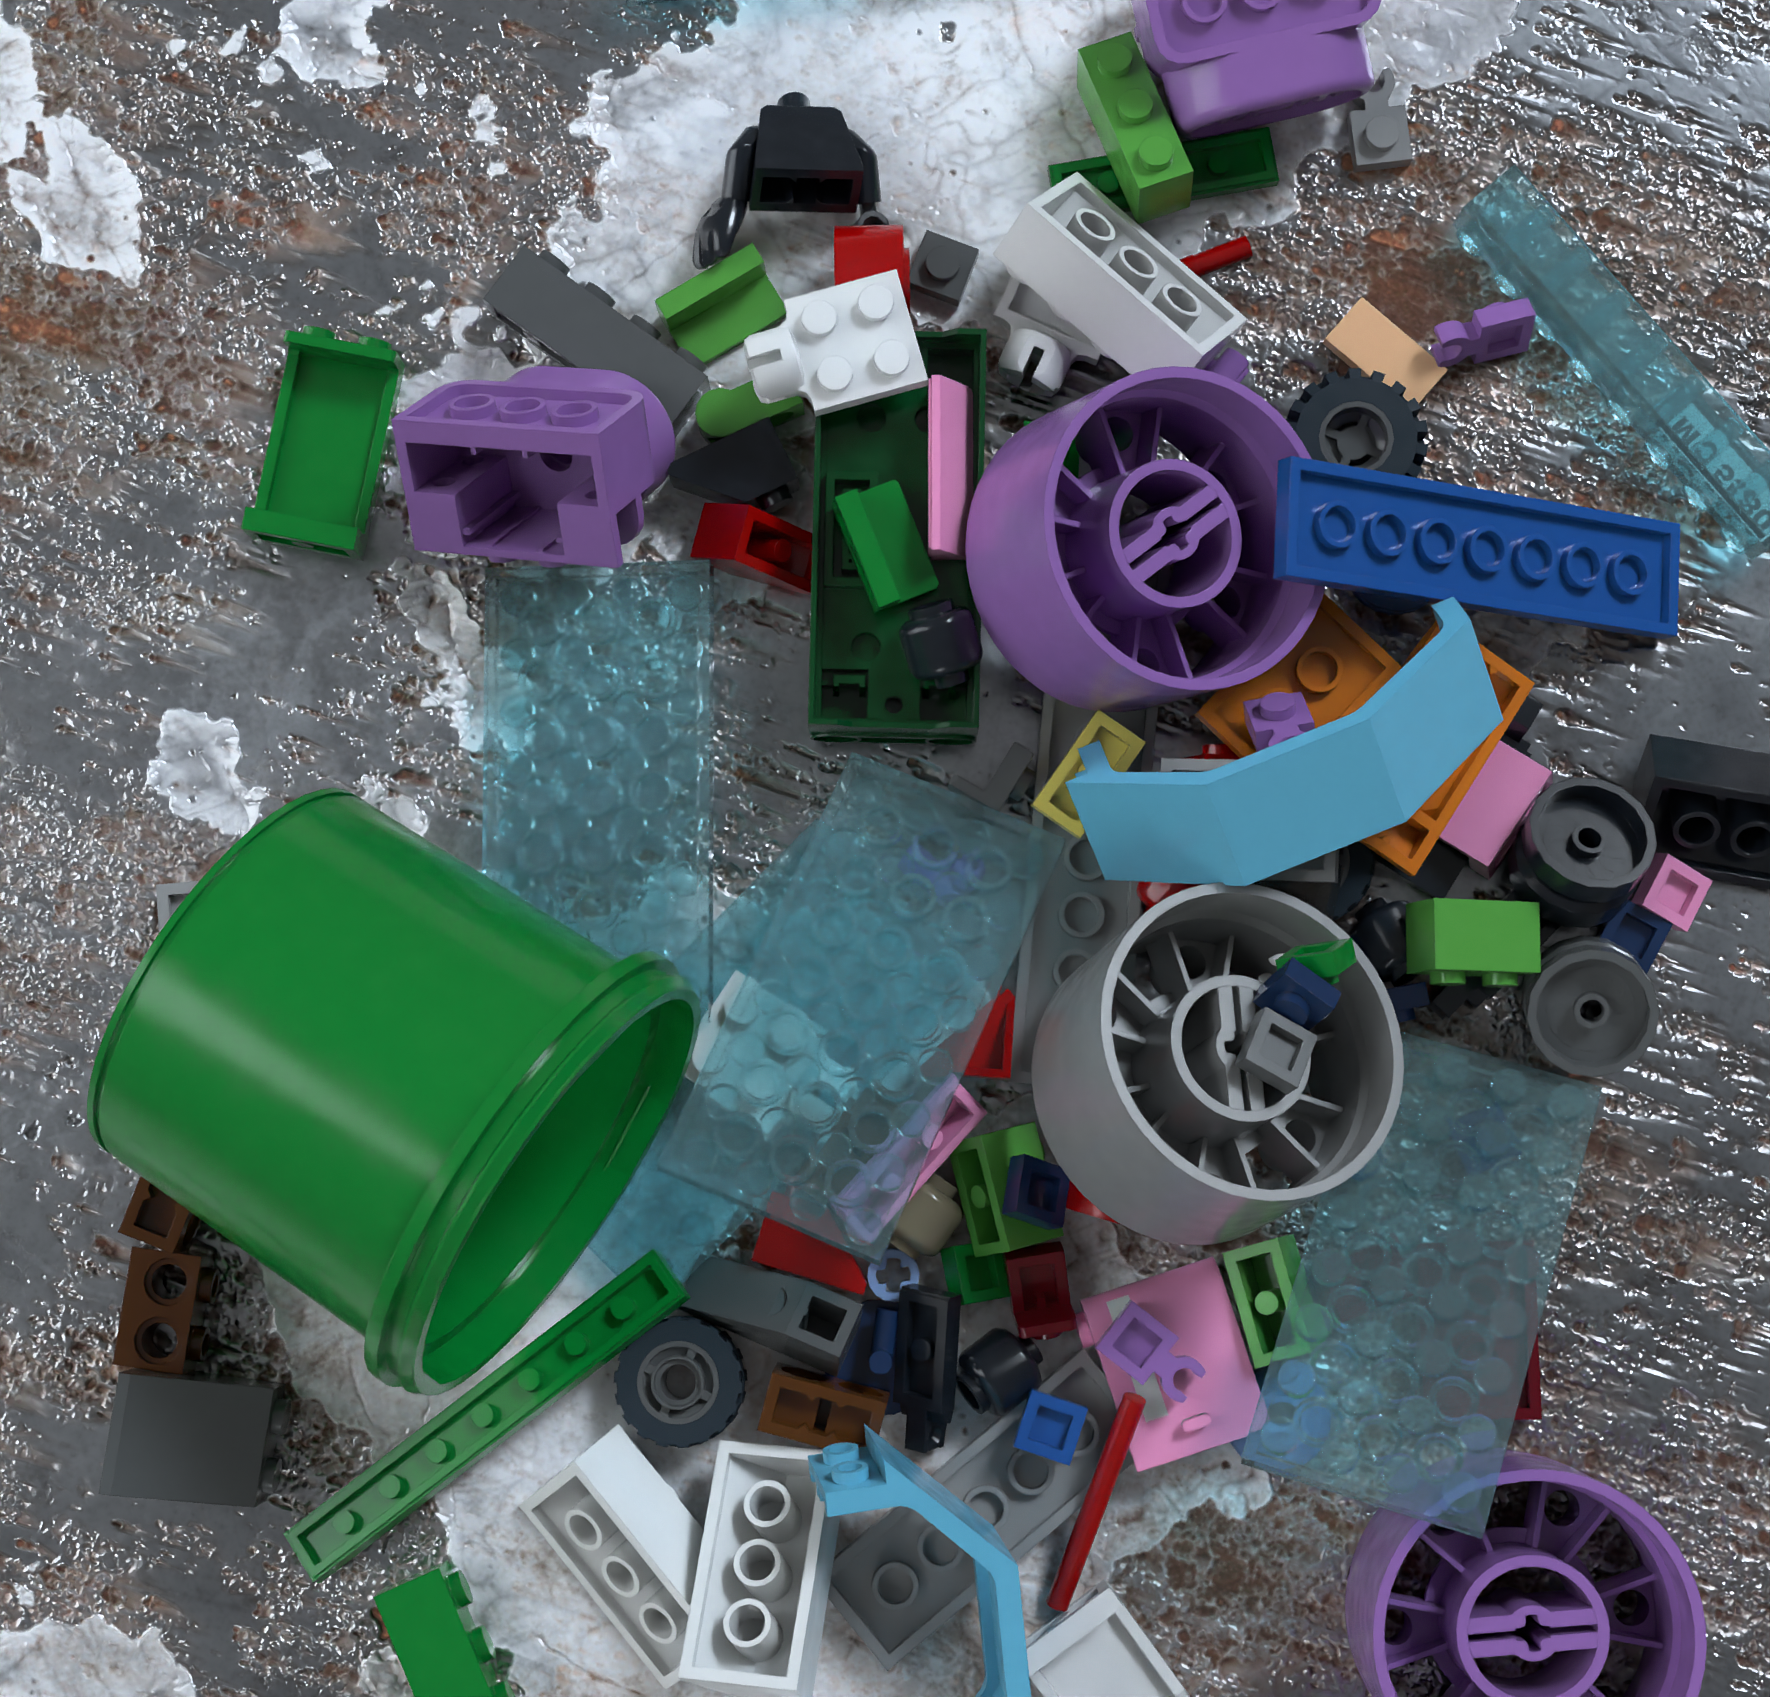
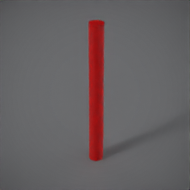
M1125 1392L1123 1394L1047 1596V1605L1057 1611L1064 1612L1069 1608L1144 1410L1146 1400L1136 1393Z

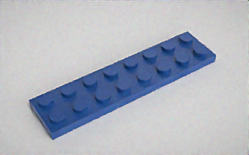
M1289 456L1278 460L1273 579L1432 604L1454 596L1464 609L1657 639L1678 636L1679 523L1296 456Z

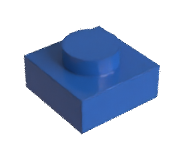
M1031 1388L1012 1443L1013 1447L1070 1466L1088 1408L1084 1405Z

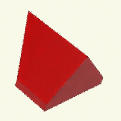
M1007 988L920 1061L918 1065L924 1073L947 1075L949 1073L959 1077L1003 1081L1011 1079L1015 996Z

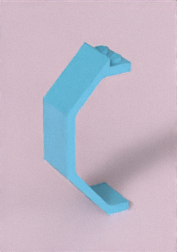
M1454 596L1431 605L1440 632L1362 707L1345 717L1216 769L1204 772H1117L1110 767L1100 740L1079 748L1078 751L1085 770L1075 773L1076 778L1065 782L1105 880L1184 884L1223 882L1228 886H1247L1406 822L1504 720L1470 617Z
M865 1424L866 1447L858 1448L857 1444L848 1442L835 1443L824 1447L821 1454L808 1455L811 1482H816L817 1495L820 1501H825L827 1517L897 1506L908 1507L921 1514L973 1557L985 1670L984 1682L975 1697H1031L1018 1565L994 1526Z

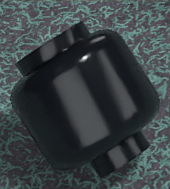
M952 598L933 601L909 610L907 613L910 620L901 626L899 637L912 676L925 681L934 679L937 689L951 687L968 681L970 679L968 669L977 665L983 656L982 644H980L971 610L966 606H955Z
M1380 897L1365 904L1355 913L1354 917L1358 923L1353 927L1349 936L1369 959L1382 982L1391 981L1395 987L1403 985L1421 974H1407L1406 904L1409 902L1397 900L1387 903L1383 897Z
M994 1328L959 1355L957 1359L959 1373L956 1375V1386L966 1402L977 1413L984 1414L988 1411L996 1416L1007 1415L1028 1398L1031 1388L1038 1390L1041 1386L1042 1379L1038 1364L1043 1361V1356L1031 1338L1023 1339L1019 1335L1016 1337L1006 1329Z

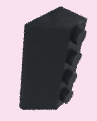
M1650 734L1634 778L1632 796L1643 805L1654 823L1657 842L1654 856L1656 853L1670 854L1711 880L1770 889V754Z

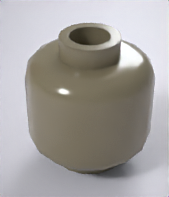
M933 1173L879 1235L915 1261L921 1254L929 1257L938 1255L963 1219L961 1207L952 1200L958 1189Z

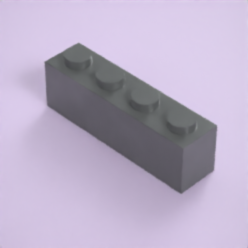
M523 245L483 298L490 315L563 367L613 370L638 380L651 390L662 403L671 420L676 438L696 411V405L701 396L711 390L708 376L703 373L707 368L706 365L685 348L679 347L675 353L659 342L660 332L642 317L634 314L629 320L612 308L616 303L614 299L597 285L588 282L585 287H582L567 276L570 272L568 266L549 251L543 249L537 255Z

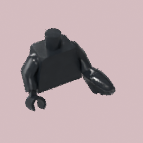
M789 92L778 100L777 105L764 106L760 109L758 125L746 127L726 154L721 198H718L711 204V208L701 217L695 233L692 262L697 269L703 270L716 264L718 258H725L729 255L735 236L746 216L747 202H749V211L856 213L859 204L860 217L852 226L889 225L888 219L878 212L876 208V202H881L878 161L874 149L854 130L848 129L840 110L835 107L810 106L809 98L803 93Z

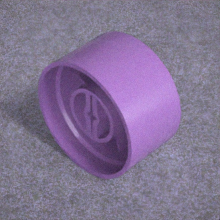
M1178 366L1159 367L1136 372L1024 426L1006 441L986 467L971 502L966 528L965 550L969 584L978 613L994 644L1006 660L1034 686L1069 705L1093 711L1129 712L1142 710L1231 687L1263 674L1281 661L1303 637L1315 617L1325 591V587L1273 579L1278 460L1289 456L1311 459L1303 442L1282 415L1248 387L1226 376L1208 370ZM1159 436L1184 454L1189 462L1179 459L1156 460ZM1074 438L1078 454L1090 465L1092 470L1078 479L1063 465L1064 458ZM1127 495L1139 498L1151 507L1135 520L1119 526L1121 510ZM1174 563L1172 577L1164 594L1144 583L1146 579L1162 567ZM1183 617L1191 628L1204 632L1214 641L1206 655L1193 670H1190L1175 628V624ZM1098 630L1110 634V642Z
M1484 1450L1451 1457L1427 1467L1397 1488L1379 1507L1365 1528L1351 1561L1345 1596L1346 1628L1355 1665L1372 1697H1398L1388 1671L1432 1655L1442 1673L1452 1682L1442 1697H1606L1593 1686V1683L1604 1667L1610 1640L1644 1646L1643 1655L1636 1674L1622 1697H1698L1706 1661V1623L1696 1581L1678 1546L1662 1525L1628 1496L1570 1466L1548 1457L1512 1450ZM1530 1481L1523 1527L1498 1526L1485 1529L1473 1495L1503 1484ZM1564 1490L1569 1499L1567 1512L1557 1520H1548L1544 1512L1545 1500L1551 1493ZM1452 1507V1518L1447 1526L1438 1530L1429 1529L1433 1521ZM1610 1513L1619 1522L1630 1539L1641 1566L1594 1583L1591 1574L1576 1553ZM1420 1538L1442 1557L1430 1576L1424 1598L1392 1593L1391 1589L1399 1568L1417 1539ZM1523 1567H1541L1553 1570L1566 1589L1524 1593L1514 1587H1501L1492 1591L1488 1596L1478 1597L1482 1590L1495 1578L1510 1570ZM1626 1590H1634L1638 1600L1635 1611L1626 1618H1617L1614 1613L1615 1599ZM1390 1609L1401 1610L1404 1615V1625L1401 1631L1393 1637H1385L1386 1611ZM1559 1651L1557 1656L1542 1669L1532 1674L1515 1678L1497 1677L1484 1673L1478 1669L1473 1659L1517 1655L1527 1661H1541L1551 1656L1554 1652Z

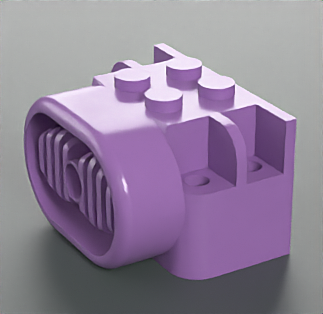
M1131 0L1136 21L1134 28L1136 41L1141 43L1143 57L1148 69L1156 77L1162 78L1171 121L1177 135L1180 137L1204 138L1316 113L1357 99L1369 92L1374 85V74L1363 26L1378 11L1382 0Z
M535 366L515 373L504 382L487 380L455 381L436 388L391 419L415 550L486 556L494 563H507L519 559L539 561V565L547 568L561 567L567 564L619 568L623 564L621 545L627 544L637 537L644 526L642 501L663 484L669 475L667 469L675 458L674 430L662 403L644 384L629 375L613 370Z

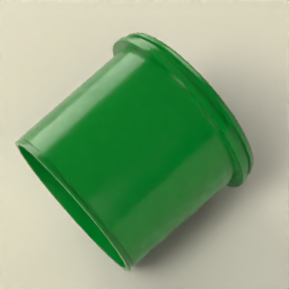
M339 788L320 789L305 794L279 808L237 841L195 885L157 935L126 986L102 1038L89 1082L87 1096L88 1126L94 1141L103 1150L112 1154L113 1157L365 1337L364 1359L368 1371L375 1378L391 1387H403L407 1392L413 1394L439 1395L451 1390L475 1374L510 1342L558 1287L602 1227L645 1158L678 1093L696 1044L701 1020V1006L699 997L688 979L680 976L674 963L654 951H642L621 960L355 794Z

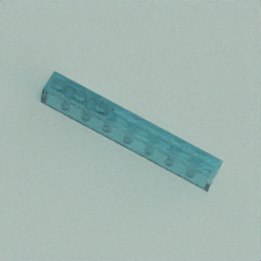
M1514 164L1462 208L1453 223L1457 229L1456 235L1459 242L1469 254L1474 257L1481 256L1495 272V282L1505 295L1514 300L1528 297L1536 313L1534 321L1536 330L1546 340L1550 342L1556 340L1570 356L1569 364L1574 373L1585 383H1594L1608 399L1606 405L1612 416L1624 426L1629 427L1631 425L1645 441L1644 449L1651 460L1663 469L1669 468L1682 482V492L1691 505L1701 512L1707 511L1721 526L1720 535L1724 542L1734 552L1740 555L1745 553L1751 561L1770 549V450Z

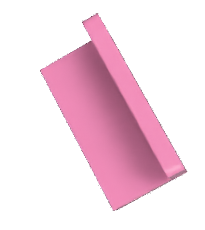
M1499 740L1438 839L1467 856L1470 869L1490 880L1512 848L1513 842L1521 826L1526 822L1528 813L1535 800L1553 784L1552 771Z

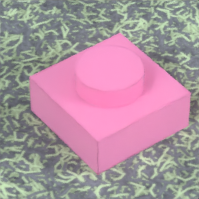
M1656 853L1631 902L1672 923L1671 928L1675 931L1688 932L1713 881L1670 854Z

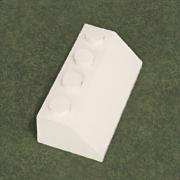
M1075 172L1028 202L993 253L1006 266L1007 271L1015 280L1030 286L1049 303L1055 315L1062 320L1071 322L1092 340L1094 348L1100 354L1115 360L1129 374L1169 366L1204 369L1248 320L1078 172Z
M617 1424L524 1500L519 1507L666 1690L680 1681L678 1673L704 1530L682 1504L675 1490L666 1484L645 1458L639 1445L629 1438L621 1426Z
M719 1440L678 1678L681 1681L736 1697L813 1696L841 1516L827 1517L825 1501H820L817 1495L816 1482H811L808 1455L821 1454L822 1450Z

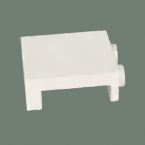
M1106 1579L1070 1604L1067 1611H1061L1025 1638L1029 1677L1043 1697H1190L1189 1693Z

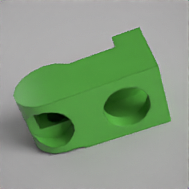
M752 380L732 390L724 388L709 390L698 401L695 415L700 434L706 442L711 444L766 417L770 418L775 428L805 415L803 400L800 396L769 404L761 403L755 393Z

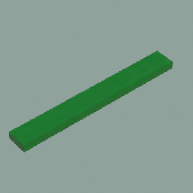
M654 1248L283 1533L312 1582L322 1583L691 1298L660 1251Z

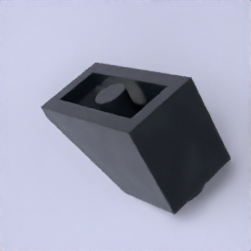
M769 417L671 462L667 469L669 479L676 489L716 503L749 504L758 509L761 508L762 511L767 513L777 511L791 503L794 499L792 493L800 490L798 476Z

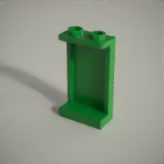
M304 326L302 333L285 330L283 343L288 348V355L254 508L245 507L241 529L256 541L364 561L392 430L391 419L395 416L405 364L398 353L391 350L392 344L381 339L361 336L358 338L357 343L337 340L336 333L315 326Z

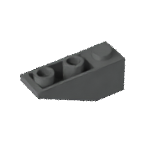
M700 1254L685 1286L691 1298L677 1308L837 1377L860 1327L863 1304L806 1280Z

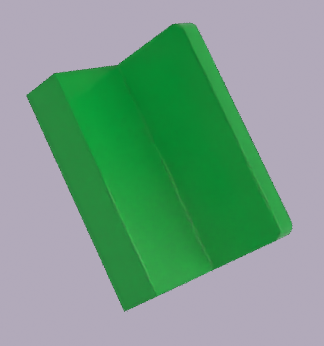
M891 480L860 493L856 488L834 498L831 506L874 613L931 592L938 587L939 582L898 481Z

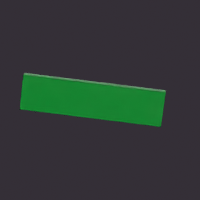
M1269 127L1181 142L1194 171L1191 201L1277 186L1280 181ZM1107 155L1048 165L1047 172L1051 188L1075 172H1078L1124 213L1131 212Z

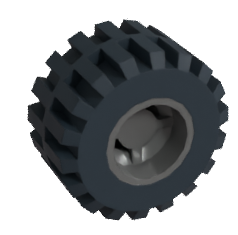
M1348 368L1345 376L1338 377L1337 372L1334 371L1324 375L1322 382L1318 385L1314 381L1303 390L1299 400L1295 399L1286 421L1303 442L1313 460L1417 478L1428 449V444H1424V438L1428 433L1426 420L1419 421L1417 417L1421 407L1415 398L1407 401L1402 396L1406 388L1398 381L1392 387L1383 383L1385 374L1373 370L1371 377L1368 378L1361 376V368Z

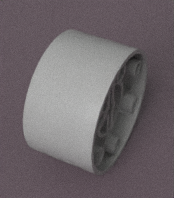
M1223 882L1198 885L1175 893L1146 911L1064 981L1046 1007L1038 1027L1032 1056V1089L1035 1108L1048 1146L1070 1181L1100 1211L1137 1233L1174 1244L1211 1245L1246 1236L1338 1186L1360 1171L1380 1148L1394 1122L1403 1088L1404 1058L1399 1023L1391 999L1374 966L1359 946L1353 941L1357 962L1338 975L1339 982L1332 985L1341 992L1335 1009L1309 1030L1318 1037L1299 1087L1291 1093L1285 1094L1235 1066L1254 1015L1261 1010L1259 1006L1253 1003L1260 985L1263 984L1258 981V977L1264 973L1273 975L1277 971V966L1272 965L1268 958L1276 954L1286 953L1295 946L1348 939L1350 936L1330 918L1300 899L1281 891L1255 884L1228 886ZM1148 952L1151 961L1149 970L1150 981L1154 989L1161 996L1149 1001L1120 972L1126 955ZM1307 1081L1309 1082L1311 1097L1302 1094ZM1257 1146L1262 1161L1272 1170L1283 1172L1292 1183L1287 1189L1269 1190L1257 1188L1245 1154Z

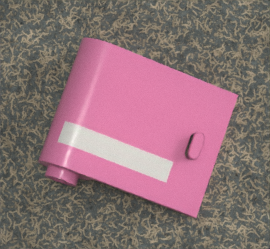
M1213 1256L1079 1300L1082 1312L1075 1314L1077 1321L1076 1330L1083 1349L1095 1346L1128 1301L1132 1300L1179 1337L1169 1351L1174 1356H1190L1197 1360L1206 1371L1202 1378L1188 1368L1179 1369L1174 1374L1173 1384L1175 1388L1187 1397L1183 1403L1171 1399L1163 1391L1160 1385V1376L1155 1372L1142 1385L1095 1348L1100 1358L1116 1410H1118L1125 1392L1136 1393L1146 1400L1144 1410L1129 1447L1137 1473L1272 1428L1222 1275ZM1201 1413H1206V1414H1202V1415H1199V1416H1196V1417L1187 1419V1420H1185V1421L1182 1423V1421H1183L1184 1419H1186V1418H1189V1417H1192V1416H1195V1415H1198V1414H1201Z

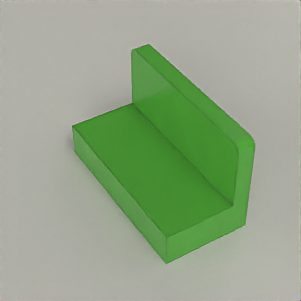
M753 243L655 300L659 317L678 348L682 347L690 351L705 365L744 343V339L749 335L762 332L786 318L784 303L767 277L764 260Z

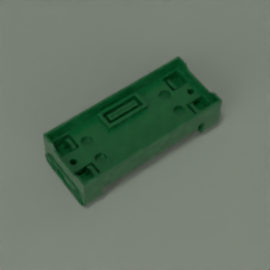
M956 328L944 332L914 331L928 379L931 378V375H942L968 386L973 392L974 496L976 487L984 473L987 329ZM928 386L816 416L808 728L810 739L833 743L974 744L976 743L979 730L980 662L968 669L970 675L968 681L951 687L937 689L934 679L925 681L912 676L899 637L901 626L910 620L907 613L909 610L933 601L952 598L955 606H966L971 610L981 644V617L971 592L966 560H931V557H929L939 582L938 587L931 592L874 613L831 506L836 496L856 488L860 493L891 480L898 481L928 555ZM894 698L900 700L902 709L898 713H890L885 707L888 700Z

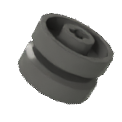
M1581 935L1558 941L1541 953V973L1525 975L1521 1005L1533 1042L1549 1062L1571 1074L1600 1077L1623 1071L1644 1055L1656 1035L1660 1008L1652 982L1628 950L1607 938ZM1588 1000H1597L1601 1003L1599 1007L1589 1006L1585 1013L1580 1012L1582 1004Z

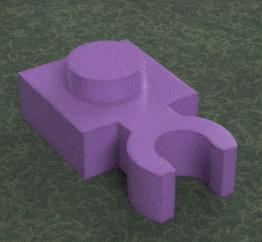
M1528 297L1506 303L1496 302L1490 304L1485 308L1474 310L1472 321L1470 322L1446 321L1436 325L1434 332L1439 343L1431 345L1430 350L1438 367L1457 364L1469 355L1474 364L1528 351L1536 313Z
M1274 692L1260 699L1243 701L1244 720L1257 752L1315 729L1314 720L1301 692Z
M1132 1300L1128 1301L1094 1346L1142 1385L1155 1372L1160 1376V1385L1163 1391L1171 1399L1183 1403L1187 1397L1175 1388L1173 1384L1174 1374L1182 1368L1192 1370L1194 1374L1201 1378L1206 1373L1203 1366L1194 1358L1186 1355L1174 1356L1169 1351L1179 1337Z

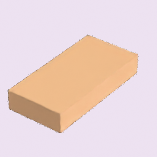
M1363 297L1358 300L1322 343L1351 368H1361L1362 377L1370 378L1374 370L1385 374L1382 382L1390 387L1398 381L1406 388L1402 396L1407 401L1415 398L1418 404L1448 371L1446 367H1438L1433 356Z

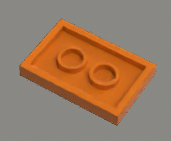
M1323 594L1319 608L1307 631L1281 661L1253 679L1218 690L1197 711L1195 716L1241 759L1257 752L1244 720L1243 701L1260 699L1274 692H1301L1314 720L1315 728L1358 710L1402 666L1326 594Z

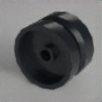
M1572 777L1551 784L1535 800L1528 813L1526 822L1521 826L1513 842L1507 859L1510 882L1522 902H1539L1540 917L1564 927L1590 928L1608 922L1626 906L1635 891L1636 885L1643 879L1651 866L1657 847L1654 823L1643 805L1622 787L1599 778Z

